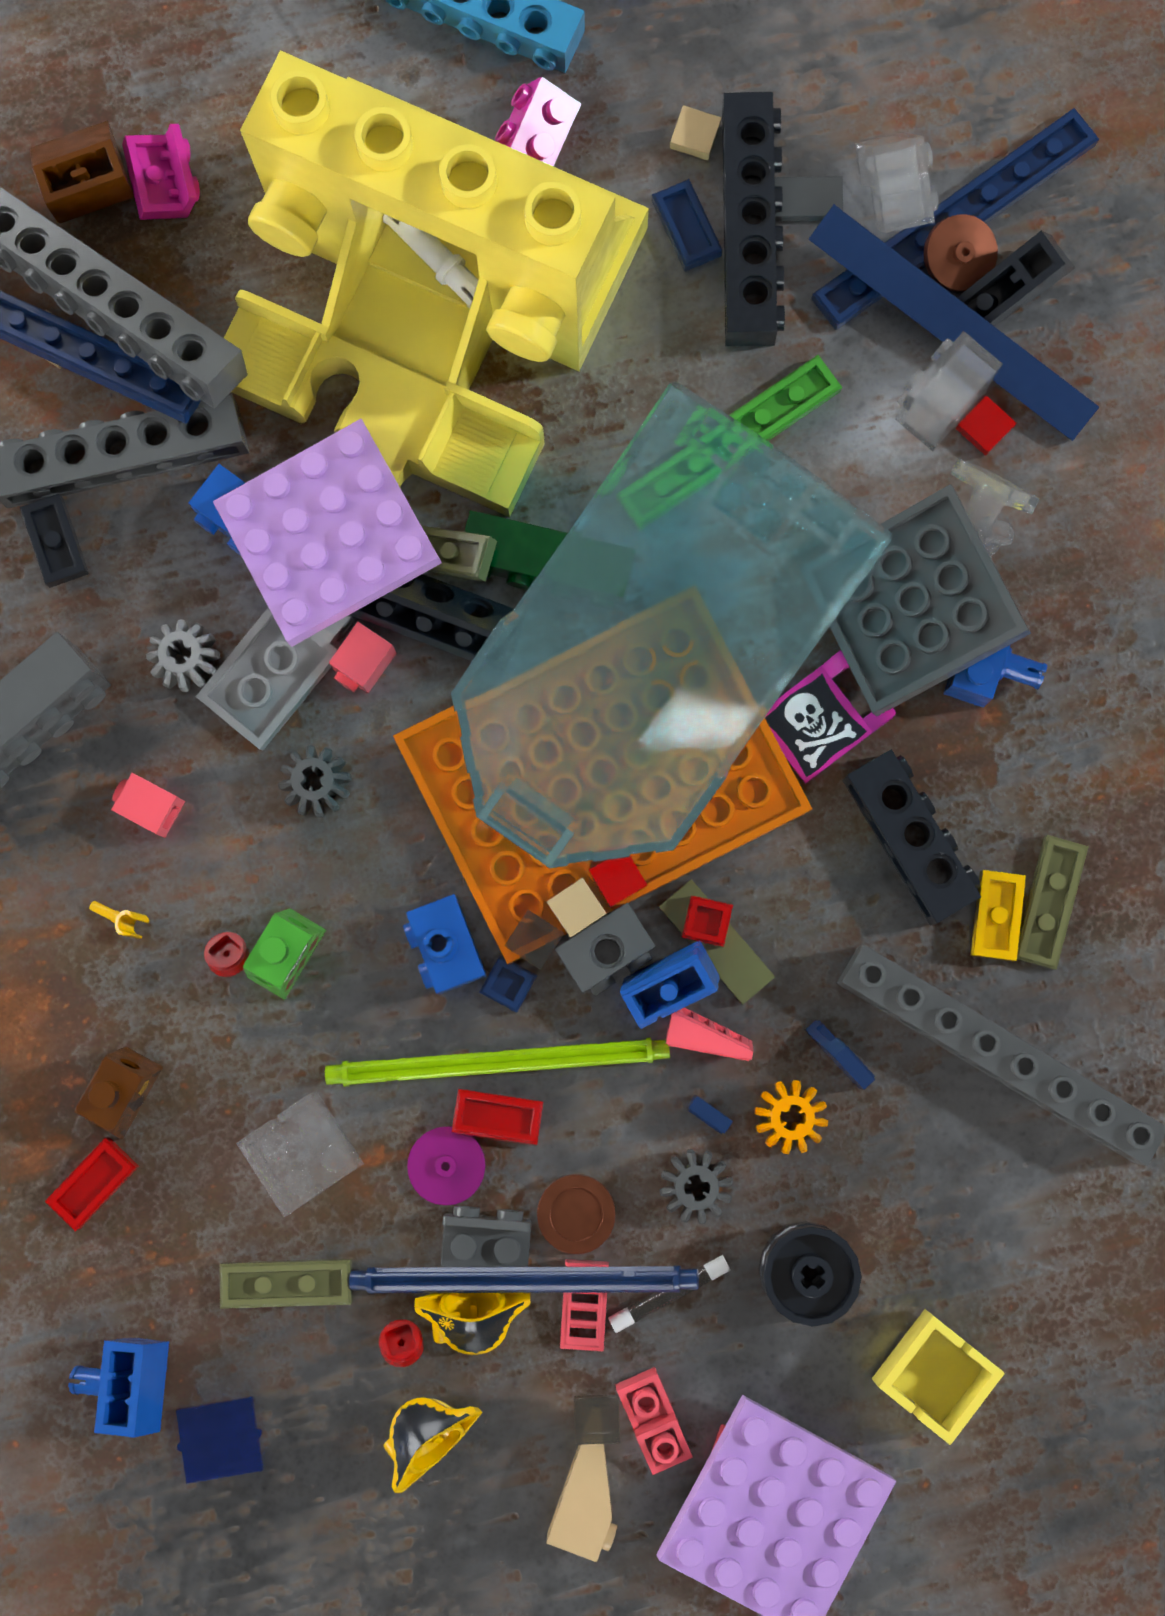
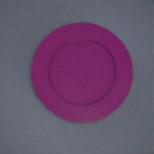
M452 1126L437 1127L423 1134L413 1145L408 1157L407 1169L412 1186L425 1200L438 1205H454L465 1201L476 1192L485 1175V1156L478 1141L473 1136L451 1133Z

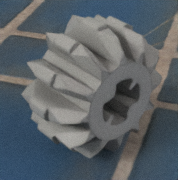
M180 619L177 621L175 632L167 624L162 625L161 630L165 637L162 640L158 637H150V643L158 648V650L150 651L146 654V659L149 662L157 663L150 671L152 676L155 678L163 677L162 684L168 689L173 688L178 683L179 689L182 692L189 691L191 680L200 688L204 687L205 680L201 675L204 672L213 675L217 671L208 661H215L220 658L219 651L210 648L216 642L215 637L211 633L203 635L204 627L197 622L188 628L187 623ZM186 648L191 653L190 658L185 656L186 662L180 664L175 659L177 653L182 655L180 650Z

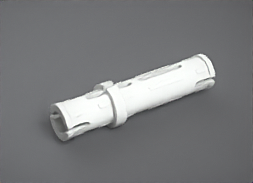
M384 214L383 222L389 225L436 273L435 279L441 285H448L470 309L478 279L465 267V260L459 254L453 255L437 237Z

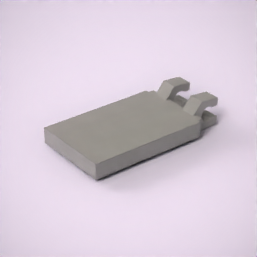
M268 607L196 695V698L259 750L263 751L331 668L329 661L341 646V643L338 641L345 636L356 620L348 615L291 647L285 640Z

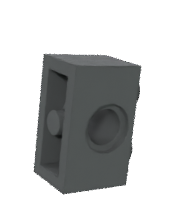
M627 902L555 948V951L581 992L584 994L591 990L594 996L616 983L612 976L626 966L632 973L651 961L652 957L648 952L656 946ZM604 940L615 942L620 949L618 960L612 964H603L595 956L596 946Z

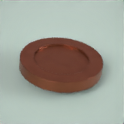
M967 214L954 215L940 221L929 233L924 246V262L930 277L946 290L963 292L995 268L998 257L997 242L992 230L981 219Z
M582 1174L566 1175L552 1182L542 1194L537 1209L538 1225L547 1242L557 1250L568 1254L588 1253L600 1247L610 1236L615 1223L614 1202L609 1191L598 1180Z

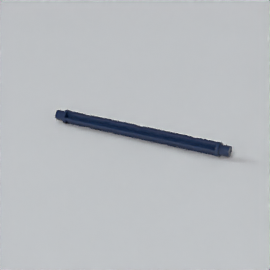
M681 1266L368 1267L367 1270H352L349 1276L350 1290H366L368 1294L681 1293V1290L699 1289L698 1269H681Z

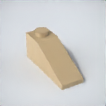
M592 1405L547 1532L546 1544L597 1562L601 1549L609 1552L616 1534L617 1525L611 1523L612 1505L601 1409Z

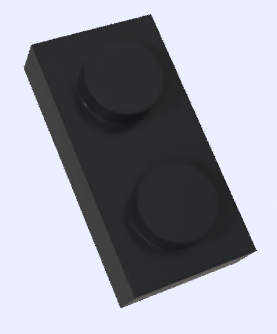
M59 493L19 507L44 582L49 588L89 574L64 498Z

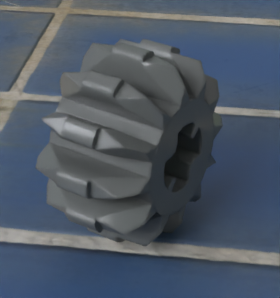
M308 745L306 747L307 758L304 760L296 751L292 752L290 756L297 765L294 768L282 765L280 768L282 773L291 777V779L278 783L280 790L291 791L284 799V802L288 806H293L299 802L297 812L302 816H306L313 805L315 816L317 818L324 817L323 804L326 803L334 812L338 811L340 807L333 798L336 795L348 798L350 795L348 790L339 786V784L348 783L352 780L350 773L339 772L346 764L345 760L342 757H338L331 761L332 750L328 747H324L317 758L315 747ZM315 773L320 777L321 773H324L320 778L323 786L317 791L310 786L309 791H307L306 788L311 784L308 779L310 774Z
M688 1149L686 1151L688 1165L683 1166L677 1156H673L670 1160L673 1166L679 1170L677 1174L668 1170L661 1172V1177L667 1181L674 1182V1186H665L660 1188L659 1191L663 1197L677 1196L666 1206L670 1213L676 1211L682 1204L684 1205L680 1218L682 1222L687 1223L691 1217L692 1210H696L699 1224H705L706 1215L704 1209L709 1207L713 1215L718 1218L722 1215V1211L714 1203L716 1199L725 1203L731 1202L732 1196L726 1192L719 1191V1187L733 1185V1178L729 1176L716 1177L727 1166L723 1160L717 1162L710 1169L708 1168L712 1159L710 1151L706 1150L703 1153L699 1164L696 1163L694 1150ZM693 1175H698L702 1182H708L707 1191L701 1189L704 1195L698 1198H694L691 1191H684L685 1183L691 1184L689 1177Z

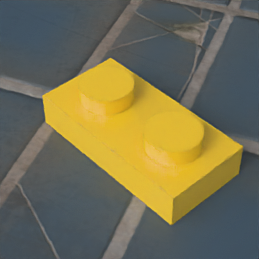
M989 870L980 871L979 881L981 887L978 888V892L981 898L976 903L971 956L1017 961L1026 875Z

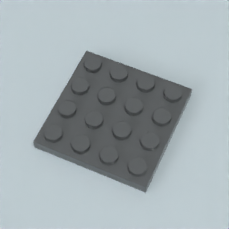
M952 484L801 569L875 716L885 713L1031 634Z

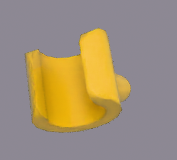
M93 901L89 907L91 911L115 923V930L119 935L142 939L143 936L135 933L134 925L137 920L149 923V918L146 915L128 910L115 911L97 901Z

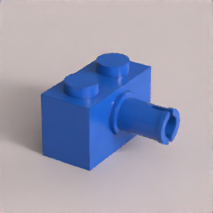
M1009 645L948 678L943 694L984 707L993 699L998 682L1002 677L1026 684L1038 690L1045 677L1042 676V673H1046L1047 664L1013 654L1012 648Z
M455 894L406 912L409 923L404 924L403 929L411 949L419 946L424 963L419 964L418 969L426 989L434 987L436 994L440 995L487 977L460 902Z
M140 1338L105 1340L101 1369L77 1365L72 1369L69 1379L85 1381H80L79 1384L69 1383L68 1387L71 1394L98 1396L94 1433L135 1438L160 1432L169 1341Z

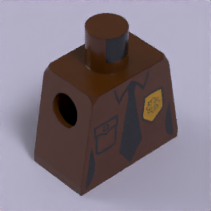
M127 1046L106 1055L74 1112L114 1136L123 1139L162 1071L163 1066ZM126 1064L131 1065V1066L134 1067L135 1069L126 1066Z

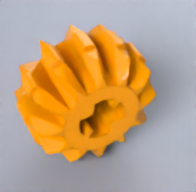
M778 1081L774 1084L779 1096L775 1099L766 1091H763L760 1095L764 1101L771 1104L769 1109L762 1107L754 1108V1114L768 1118V1121L755 1126L756 1131L763 1133L770 1129L773 1130L765 1141V1144L769 1147L774 1146L783 1137L781 1143V1152L783 1154L790 1153L792 1140H795L796 1146L801 1153L807 1152V1144L803 1137L807 1135L816 1143L821 1141V1136L813 1131L812 1128L814 1125L827 1127L828 1120L815 1117L814 1113L823 1111L827 1108V1105L824 1101L810 1105L809 1102L817 1092L814 1087H809L799 1097L801 1090L800 1081H792L790 1094H787L784 1084ZM790 1105H796L798 1108L795 1112L801 1114L802 1119L800 1122H793L791 1129H786L784 1126L787 1122L780 1120L781 1111L787 1112L790 1109Z

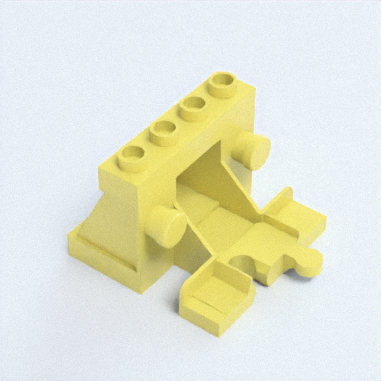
M280 50L240 129L265 192L262 201L255 203L248 217V225L262 240L283 252L300 257L309 256L313 253L337 265L322 324L245 290L238 291L235 300L239 308L224 339L242 350L248 375L231 392L302 424L307 421L316 403V394L323 381L336 374L351 375L360 381L358 391L344 409L334 429L335 433L362 419L399 487L409 476L414 474L510 517L545 445L543 427L536 420L470 391L471 384L493 340L506 350L522 358L536 362L552 359L576 371H580L647 231L649 208L353 78L347 77L345 79ZM384 214L437 237L453 255L459 254L465 260V267L478 279L470 309L448 285H441L435 279L436 273L389 225L383 222Z

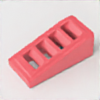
M685 1007L670 1014L666 1034V1044L668 1046L745 1061L752 1060V1040Z
M565 1259V1267H609V1262ZM563 1293L560 1349L604 1351L607 1293H577L598 1295V1303L572 1301V1293ZM571 1310L597 1312V1320L571 1318ZM570 1328L596 1329V1338L570 1336Z

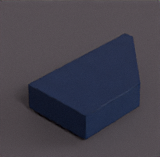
M815 1020L805 1029L809 1036L858 1089L865 1090L875 1080V1075L820 1020Z

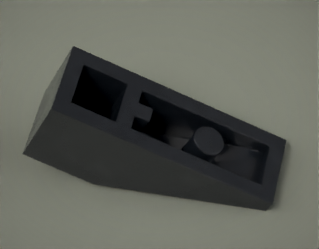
M1041 230L957 298L994 326L1043 294L1075 269V267L1052 235Z

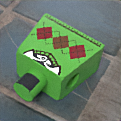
M290 908L275 913L243 965L247 978L285 1000L327 930Z

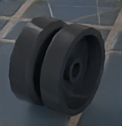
M808 1221L788 1224L771 1236L761 1253L759 1274L762 1288L776 1310L793 1323L811 1327L833 1323L849 1311L858 1297L862 1278L858 1257L845 1239L825 1225ZM806 1265L816 1269V1273L811 1279H803L805 1276L801 1273V1270Z

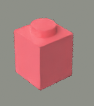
M357 622L329 661L332 669L337 672L333 679L353 693L358 687L369 693L397 652L391 643L360 622Z
M131 773L129 779H123L115 789L112 801L115 804L111 810L145 829L166 838L186 801Z

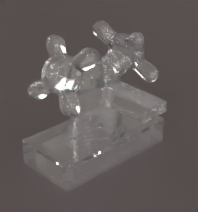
M957 459L950 474L972 486L974 491L965 509L992 558L991 555L995 554L1000 546L1010 545L1015 536L1010 523L997 519L1004 505L1033 514L1040 498L984 467Z

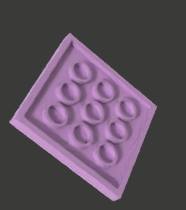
M362 419L357 420L213 501L285 640L291 647L442 563Z
M742 1395L656 1555L659 1561L762 1616H826L890 1495L896 1480L887 1473Z

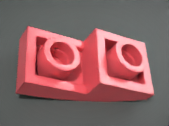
M655 1367L615 1384L617 1393L634 1429L636 1439L652 1475L693 1458Z

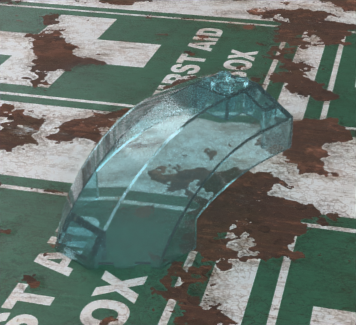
M669 383L557 550L514 610L503 617L495 626L451 692L454 711H457L462 733L460 740L467 773H470L474 791L473 803L476 817L549 868L568 866L569 863L589 860L597 862L629 857L630 854L650 851L658 853L674 850L722 785L731 765L781 693L890 544L893 534L821 478L753 430L680 383Z

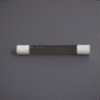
M723 1255L697 1268L699 1271V1288L731 1270ZM681 1290V1293L653 1292L613 1314L608 1319L615 1333H618L694 1290Z

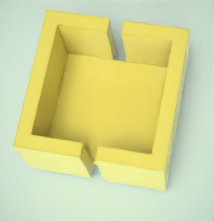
M924 1309L872 1377V1380L882 1391L908 1412L913 1413L918 1420L951 1445L1005 1373L929 1311Z

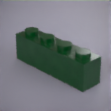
M470 510L465 532L490 536L497 541L486 580H490L491 575L507 578L506 583L520 589H531L533 584L548 588V594L563 599H571L572 594L588 597V603L601 608L610 609L613 607V603L623 605L634 560V548Z

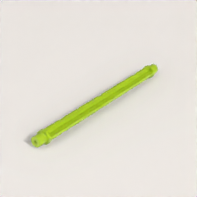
M648 1037L646 1040L604 1044L595 1043L504 1050L500 1052L400 1058L395 1060L342 1061V1064L325 1066L326 1085L343 1084L344 1087H349L351 1084L377 1083L392 1080L403 1081L648 1062L649 1064L653 1063V1060L670 1059V1048L666 1044V1039L651 1040V1037Z

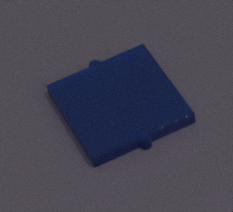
M253 1396L176 1410L180 1436L177 1450L182 1452L186 1484L253 1473L264 1469L259 1441L263 1431L257 1427Z

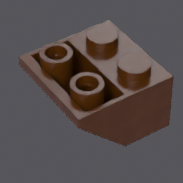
M108 120L31 147V161L44 202L58 224L134 198L132 185Z

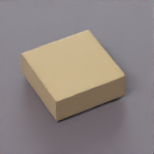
M683 105L670 141V149L709 160L722 117Z
M583 878L547 901V904L570 938L607 914Z

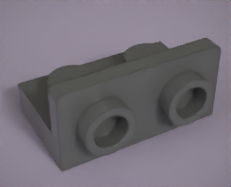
M454 1206L453 1213L446 1212L443 1215L442 1225H444L440 1267H528L532 1219H523V1211L497 1209V1216L479 1215V1207Z

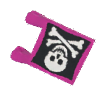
M841 650L761 711L787 761L805 784L889 722L896 714L894 708L879 716H875L872 712L864 718L859 715L832 680L849 668Z

